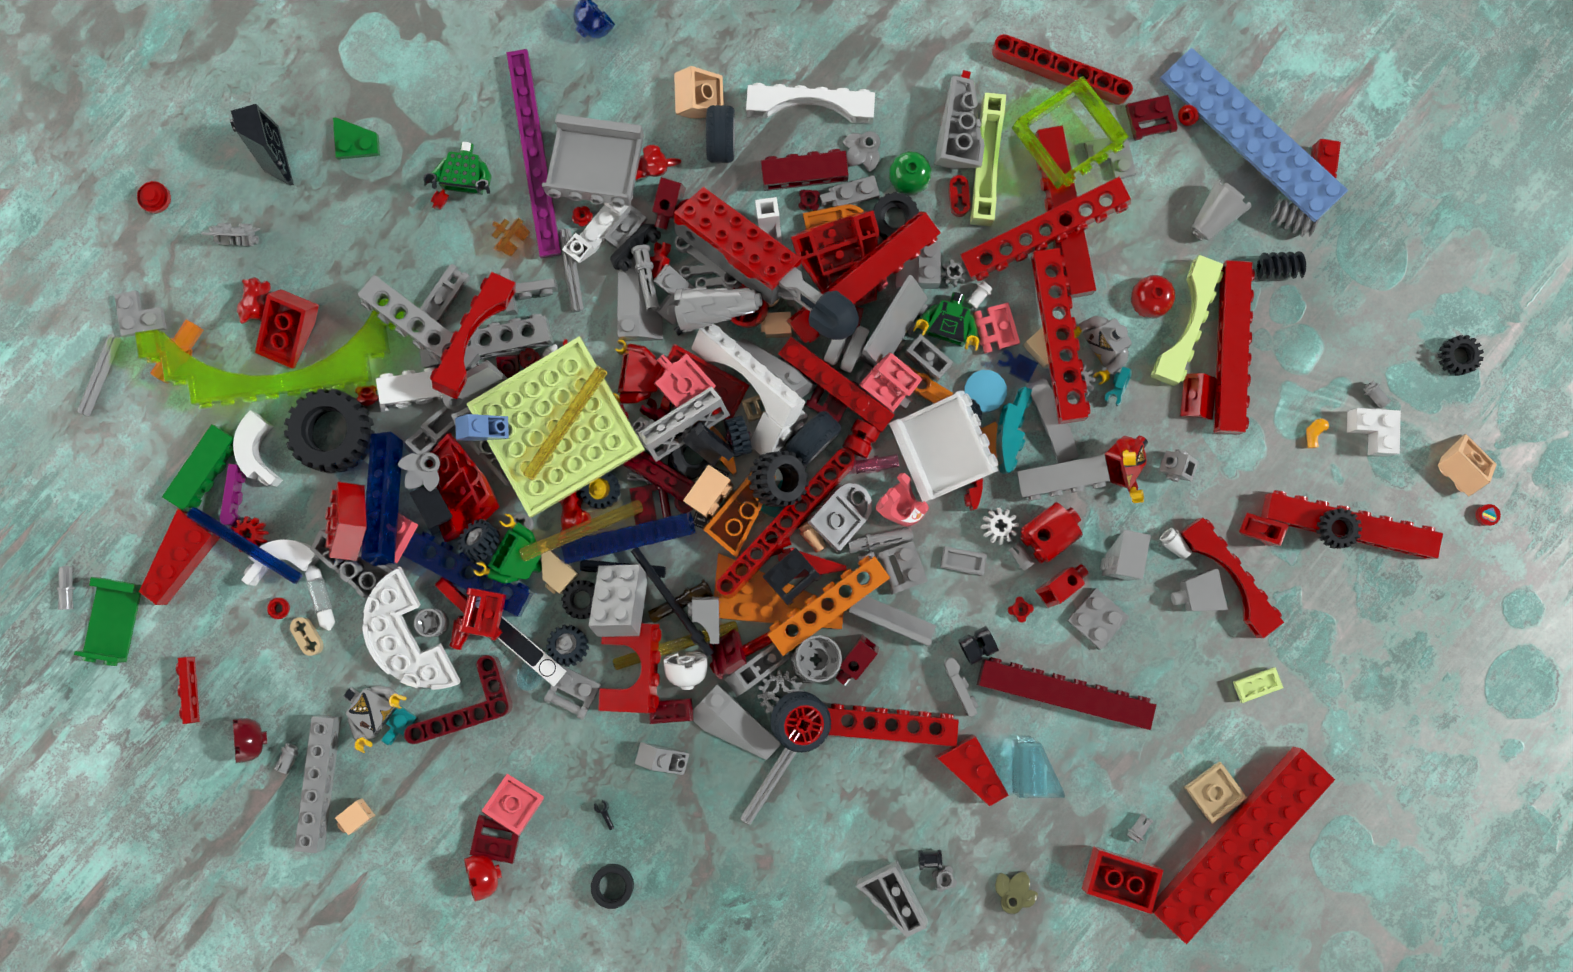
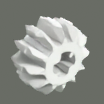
M997 508L996 514L992 510L988 511L990 518L983 517L982 520L988 523L981 525V529H988V532L984 533L983 536L988 537L992 535L991 543H994L997 538L998 544L1002 545L1004 542L1003 538L1010 542L1011 537L1009 534L1012 536L1017 535V532L1012 530V528L1019 527V524H1012L1011 522L1016 518L1015 515L1007 517L1010 510L1006 509L1002 515L1001 508ZM998 521L1005 526L1001 529L1002 532H999V528H995V524L999 523Z

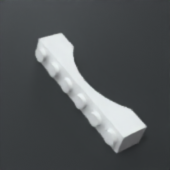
M754 83L753 85H748L746 115L747 117L768 118L787 107L812 104L832 109L851 123L873 124L875 92H870L867 89H860L858 91H849L847 88L828 90L826 87L809 89L802 85L792 88L782 84L765 86L762 83Z
M712 324V326L699 329L691 348L706 362L724 363L741 373L759 394L767 415L781 427L797 421L805 401L796 392L792 391L781 379L777 378L764 365L752 357L749 352L739 346L720 327Z

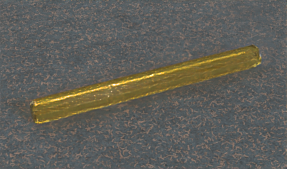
M600 366L594 369L523 472L525 477L532 481L535 480L606 377V370Z
M639 500L633 501L519 550L520 556L523 561H527L643 511L642 504Z
M731 621L719 625V638L733 629L738 632L737 622ZM703 630L704 639L706 642L710 641L708 632ZM687 635L659 644L658 651H660L661 656L695 646V644L690 639L691 635ZM636 652L613 659L615 670L641 663Z

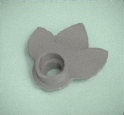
M867 131L863 134L852 133L844 139L843 144L850 148L846 155L848 166H856L863 163L869 172L876 168L880 160L878 149L881 141L878 134L873 131ZM868 138L873 139V144L871 146L866 145V140Z
M424 453L421 456L408 454L398 462L400 468L408 471L405 476V488L415 489L424 485L428 491H432L438 485L439 475L437 470L440 467V460L435 454ZM431 460L433 466L428 468L424 465V462Z

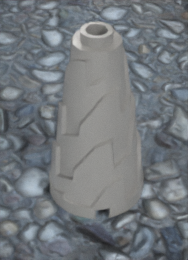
M727 288L676 289L674 301L680 300L678 306H675L678 325L683 332H691L695 329L712 326L714 323L732 320L733 317L754 313L759 309V306H762L761 293H757L755 289L750 290L749 288L729 290Z

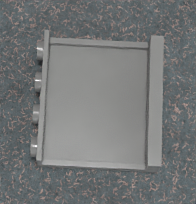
M557 114L555 120L557 133L546 183H542L546 195L552 198L568 197L573 201L589 200L595 204L611 203L616 207L630 206L644 138L642 125Z

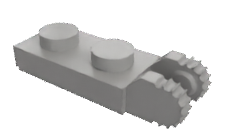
M947 658L943 664L966 715L972 717L978 714L976 708L979 707L974 696H969L966 690L969 688L965 677H960L959 675L960 665L957 664L958 661L954 658Z

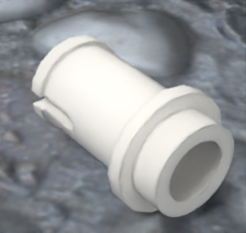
M984 281L981 284L978 283L977 289L966 302L972 308L977 309L985 297L991 295L992 288Z

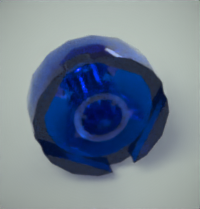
M579 0L574 7L573 19L577 25L576 31L584 38L588 35L591 38L600 39L609 34L615 26V23L605 11L602 12L592 0Z

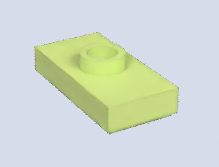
M1276 667L1233 682L1240 703L1283 689Z

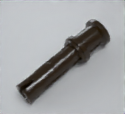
M703 579L700 584L692 588H685L684 593L675 597V599L684 608L688 606V603H692V597H712L713 594L708 583ZM667 602L648 611L653 623L674 613Z

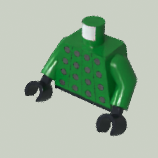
M461 142L460 153L449 152L447 157H444L431 173L424 175L423 181L424 186L432 183L433 189L437 188V182L439 181L438 184L444 190L483 195V190L490 194L489 186L492 175L486 163L481 160L479 155L473 154L474 145L469 142Z

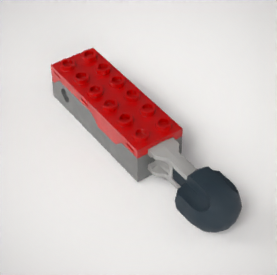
M702 187L690 199H683L678 204L674 212L675 234L750 290L755 289L757 293H761L762 299L772 305L780 297L786 300L797 301L810 311L809 325L829 339L843 340L853 334L859 321L855 305L838 291H827L825 294H821L806 283L800 271L801 258L705 187Z

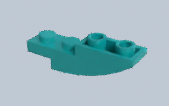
M1028 387L1018 389L1013 404L1003 405L1000 413L996 435V454L999 471L1002 474L1010 473L1015 469L1018 462L1016 456L1025 444V439H1023L1025 432L1018 430V428H1021L1025 420V416H1023L1024 411L1032 402V396H1030L1032 389Z

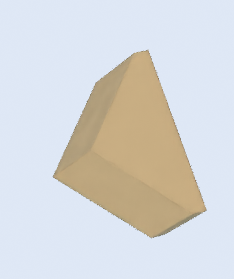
M1042 327L1022 346L1042 368H1047L1049 363Z

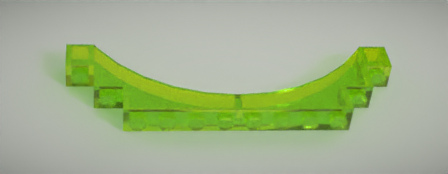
M382 299L379 302V306H385L389 299ZM373 310L362 328L344 346L330 356L303 369L278 375L251 376L214 368L186 353L171 338L158 329L135 332L139 359L145 360L149 364L159 363L162 359L164 380L173 383V386L187 385L188 381L191 404L199 406V409L212 408L213 404L221 403V406L234 405L237 400L250 403L256 402L259 397L271 400L278 399L280 394H287L288 397L299 396L302 391L317 392L321 388L343 390L345 385L353 384V387L367 386V382H372L369 356L372 359H380L385 357L384 354H390L387 328L390 331H395L396 326L391 322L388 325L377 317L379 313ZM399 312L396 315V319L404 318L406 312Z

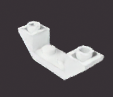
M604 203V206L580 235L575 233L562 250L578 263H581L599 249L605 241L604 236L628 206L616 207L611 203Z

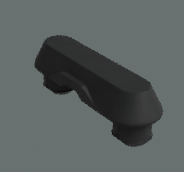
M643 224L611 255L610 261L615 270L621 269L625 272L628 271V268H631L632 261L630 259L633 257L631 248L638 245H646L649 241L655 243L657 239L661 238V232L657 230V227H654L655 224Z

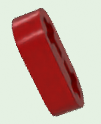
M962 175L954 176L949 183L950 210L956 217L965 216L970 209L969 183L966 177ZM956 181H960V185H964L961 188L960 194H958L957 187H953ZM960 198L961 204L963 206H966L963 208L962 211H959V208L955 207L957 206L958 199Z

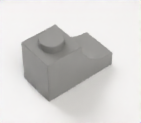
M692 597V603H688V616H692V622H698L706 629L710 637V644H719V597Z

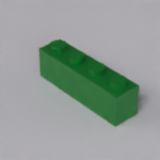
M211 424L162 498L182 511L192 513L200 506L201 498L205 492L210 491L213 487V481L216 476L226 468V462L229 457L234 455V436L221 427Z

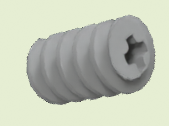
M1279 199L1271 212L1269 222L1272 223L1275 219H1278L1277 226L1285 222L1286 230L1292 225L1293 233L1301 229V237L1307 232L1310 237L1315 231L1320 218L1314 223L1294 203L1289 205V200L1284 199L1281 202V199Z

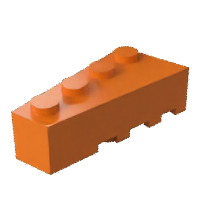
M752 472L747 475L717 513L702 528L736 558L763 505L758 502L759 498H754L752 495L754 490H750L749 485H751V481H748V476H751Z

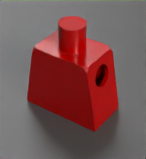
M1079 564L1076 568L1071 566L1059 572L1035 591L1048 608L1061 604L1085 585L1083 578L1089 574L1088 570L1082 564Z

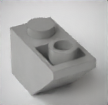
M640 742L635 764L653 771L684 775L690 753Z

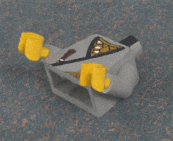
M1093 316L1079 323V326H1076V330H1074V335L1077 338L1080 332H1083L1082 335L1104 368H1107L1093 375V378L1099 375L1102 376V381L1098 384L1101 385L1109 381L1110 374H1115L1127 363L1128 348L1132 342L1127 335V328L1124 325H1120L1117 319L1108 320L1105 317Z
M387 686L365 688L361 693L353 687L346 691L343 697L352 704L346 711V715L348 716L352 735L356 741L355 749L365 753V745L372 747V742L367 740V738L372 739L378 735L396 708H402L399 706L401 705L399 701L400 699L406 701L405 696L399 695L391 687Z

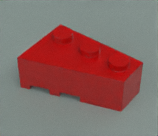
M971 735L958 742L957 747L951 746L935 755L987 805L992 806L1009 796L976 736Z

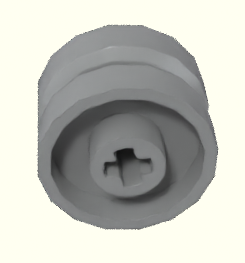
M859 326L856 328L853 336L843 340H831L824 362L834 366L837 364L840 356L844 355L841 369L852 373L856 362H859L862 351L867 344L865 342L870 330Z

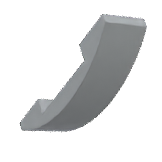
M1046 378L1026 385L1025 387L1032 389L1030 395L1032 396L1033 406L1035 405L1050 439V447L1057 463H1064L1079 457L1068 423H1058L1053 390Z

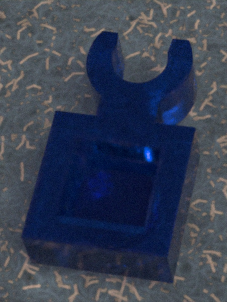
M1003 350L1002 354L1007 356L1008 361L998 360L997 364L1000 367H1010L1011 369L1008 374L1028 383L1038 363L1020 353L1014 358L1010 351Z

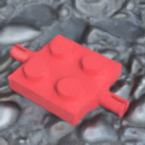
M664 354L660 356L661 358L657 359L665 368V371L654 384L676 408L711 386L713 388L716 387L688 354H685L675 363H671Z

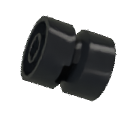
M986 626L974 631V636L968 634L958 640L965 657L971 665L982 660L983 655L990 656L999 651L992 634ZM981 641L983 647L979 648L977 642Z

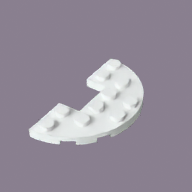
M401 566L397 567L377 583L368 596L364 607V625L362 629L364 640L371 656L387 674L390 673L401 680V683L408 686L436 690L458 685L461 681L442 644L440 643L421 652L402 615L418 608L421 604Z

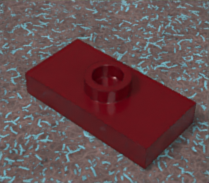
M692 698L659 701L656 712L649 713L650 724L693 721Z

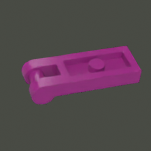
M228 464L220 513L221 523L230 526H237L236 520H241L238 515V507L243 499L241 492L242 483L246 480V475L235 464Z

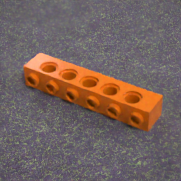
M867 555L858 562V568L853 571L849 568L840 575L842 579L836 584L833 581L822 588L824 592L818 597L815 594L804 601L806 605L800 610L798 607L794 608L786 614L788 619L782 623L778 620L769 627L771 631L767 635L783 656L890 579V576L875 556L870 558ZM860 572L868 573L869 580L867 583H858L857 575ZM842 585H849L851 587V594L849 596L843 597L839 594V589ZM824 598H831L834 601L831 609L825 610L822 608L821 602ZM807 611H813L816 614V619L811 623L803 619V615ZM795 624L798 627L797 634L793 636L788 635L785 631L787 625Z

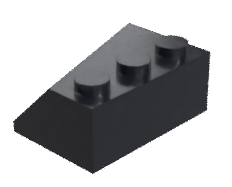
M257 104L231 110L233 119H230L233 131L237 132L263 171L289 186L294 185L279 126Z

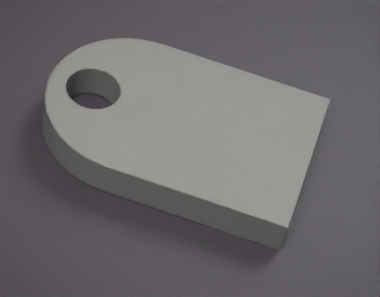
M487 360L466 371L467 382L458 399L452 400V397L442 393L443 403L449 409L461 411L468 407V402L508 378Z
M849 483L841 485L830 494L807 522L838 552L869 518L872 511L871 497L867 490L858 484ZM856 491L861 494L860 503H856L853 500V494Z

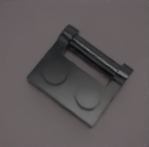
M797 548L793 549L763 576L788 606L811 583L817 582L822 578ZM806 569L809 574L786 594L782 588Z

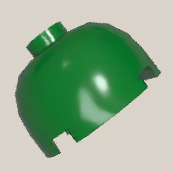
M908 151L901 153L893 160L889 169V180L894 189L908 196H914L924 191L931 180L929 161L918 152Z

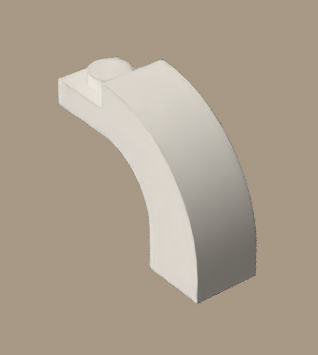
M777 197L755 200L758 227L782 244Z
M250 410L241 420L235 432L233 450L236 462L248 478L255 480L257 478L266 486H269V484L278 486L283 480L263 463L260 456L261 442L274 426L260 414Z
M293 540L271 541L261 545L248 556L255 563L250 564L245 569V576L241 580L247 585L256 586L268 569L278 561L288 560L302 571H307L309 564L315 565L320 558L310 550L311 546L306 543Z

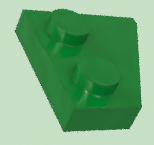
M336 117L333 118L335 156L338 160L380 156L379 135L376 132Z

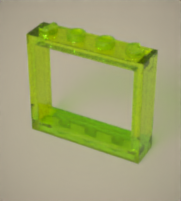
M1083 76L1019 117L1012 126V130L1057 189L1063 185L1068 187L1077 179V175L1081 173L1084 176L1093 169L1092 165L1095 163L1100 165L1109 158L1108 155L1114 152L1116 154L1125 147L1123 145L1124 142L1129 138L1128 134ZM1077 96L1112 143L1064 174L1029 126Z

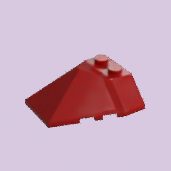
M871 210L848 215L808 228L791 236L795 254L801 258L802 266L822 292L878 246L879 228L874 211ZM876 286L869 291L870 295L861 302L858 300L854 304L855 307L877 300Z
M451 433L446 434L430 452L435 454L440 460V467L437 470L439 482L436 487L453 516L449 521L439 525L445 542L454 540L460 534H464L463 529H468V524H474L475 520H487L500 507L486 477ZM426 460L427 467H432L433 462L431 460Z

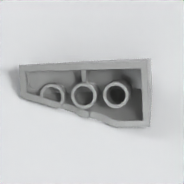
M633 256L630 259L632 266L628 268V271L618 270V338L624 341L663 340L662 316L656 310L646 311L640 276L635 271L636 263ZM647 282L648 291H649V296H651V295H650V290H649V285H648V282Z
M744 338L736 342L773 375L781 379L786 386L796 392L799 397H804L816 388L802 372Z
M719 683L693 710V721L704 731L765 760L781 745Z

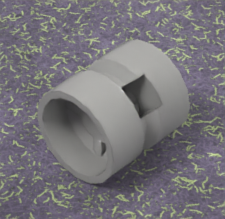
M423 609L418 612L414 619L416 632L424 637L440 636L447 631L449 626L447 614L440 609Z

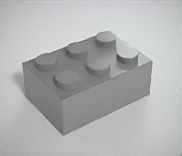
M640 564L598 566L589 627L597 637L640 635L648 575Z

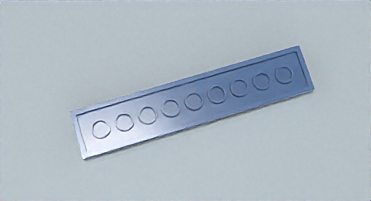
M1193 48L1189 49L1161 76V82L1186 105H1193L1197 109L1200 118L1314 223L1348 192L1346 187Z

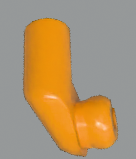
M1322 418L1316 419L1307 427V448L1319 447L1318 436L1329 428L1327 420Z

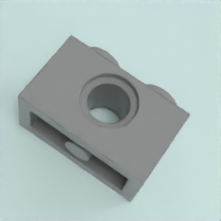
M921 334L905 352V356L935 382H938L954 363Z

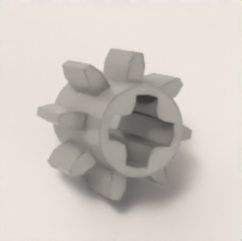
M951 259L949 266L943 264L942 269L946 272L941 273V278H945V285L950 283L955 288L958 281L964 283L965 278L961 275L966 274L967 269H962V262L957 264ZM955 270L957 274L953 277L950 276V273Z

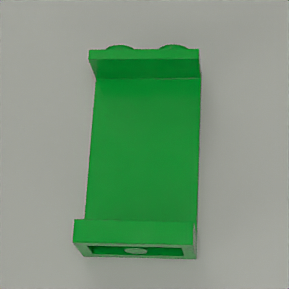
M91 577L89 586L97 588L83 650L75 651L74 655L81 656L82 661L96 662V659L104 660V665L117 666L118 663L127 662L141 597L139 590L142 585L101 577Z

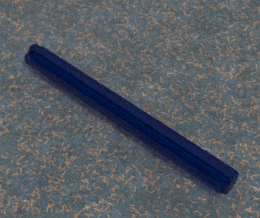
M192 507L188 511V518L293 584H297L301 580L302 573L200 509Z

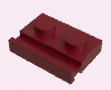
M735 629L721 636L719 644H708L714 652L711 658L715 675L720 680L723 679V675L726 673L729 675L747 664L740 635Z

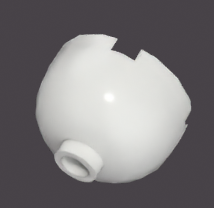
M688 651L685 652L686 656L679 657L678 653H674L665 657V676L669 682L681 687L682 690L693 689L695 685L705 679L707 674V657L704 653Z

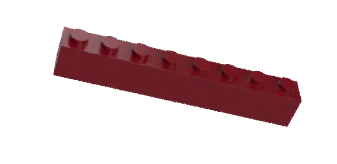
M990 656L989 660H982L976 685L1151 730L1157 704L1150 703L1151 698L1139 695L1137 699L1130 698V693L1120 690H1116V694L1107 692L1108 687L1095 684V688L1086 686V681L1074 679L1072 683L1065 681L1066 676L1053 673L1052 677L1044 675V670L1031 668V672L1023 670V665L1010 662V666L1001 664V659Z

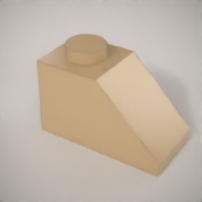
M543 545L541 547L542 577L547 583L545 587L553 594L556 592L563 594V591L567 588L566 586L571 584L578 577L579 573L549 547Z

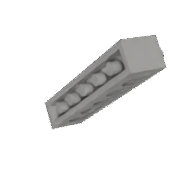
M373 275L357 294L362 300L360 304L370 312L372 309L379 313L377 317L387 325L391 322L396 326L394 329L404 338L408 335L413 339L412 343L417 348L428 350L431 353L429 356L440 364L443 351L445 349L448 350L452 344L450 340L453 334L377 276ZM382 299H389L385 306H379V302ZM399 312H406L404 318L396 319V315ZM416 325H423V329L420 332H413V328ZM433 338H441L439 344L430 345V341ZM468 345L464 357L466 371L472 369L481 359L478 352Z
M542 314L530 315L529 319L525 320L520 318L510 319L508 323L501 325L500 323H491L487 325V328L479 329L478 327L469 340V346L478 352L481 359L524 351L527 348L534 349L553 345L549 320L545 315L542 316ZM526 328L533 329L529 337L523 336V331ZM511 332L510 340L502 341L503 334ZM489 336L490 343L486 346H482L481 340L484 337ZM433 338L430 341V345L439 344L441 338ZM425 348L423 350L419 349L423 368H438L440 366L439 363L429 356L431 353Z
M316 715L311 718L294 851L318 853L325 849L341 717Z

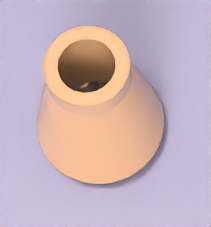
M808 522L798 527L801 531L799 534L814 549L815 553L826 547L824 539Z

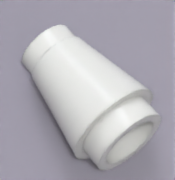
M1170 528L1161 535L1160 541L1162 546L1182 560L1189 557L1192 553V550L1178 530Z

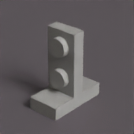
M509 268L500 269L501 276L514 281L513 273ZM552 278L516 284L515 294L506 312L509 315L518 314L517 297L525 300L537 294H540V296L553 295V292L558 291L557 282Z

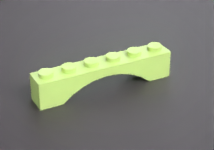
M985 93L981 102L980 130L982 139L984 138L985 147L982 166L975 168L971 225L991 227L995 220L997 168L1005 114V94Z
M1198 255L1193 260L1186 278L1191 296V313L1188 325L1177 343L1157 357L1150 375L1151 378L1172 386L1184 381L1187 370H1185L1186 364L1192 360L1194 350H1192L1194 342H1198L1202 333L1199 330L1201 323H1205L1209 311H1207L1208 304L1213 302L1216 296L1214 288L1216 283L1219 284L1224 272L1221 271L1222 263Z

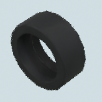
M608 864L600 868L591 882V894L594 901L607 909H617L623 906L630 899L634 889V879L631 873L624 866L618 864ZM609 873L620 875L625 882V891L617 899L605 898L600 891V881Z

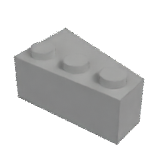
M898 860L858 879L856 887L860 891L862 890L871 899V902L878 906L906 937L927 928L928 919Z

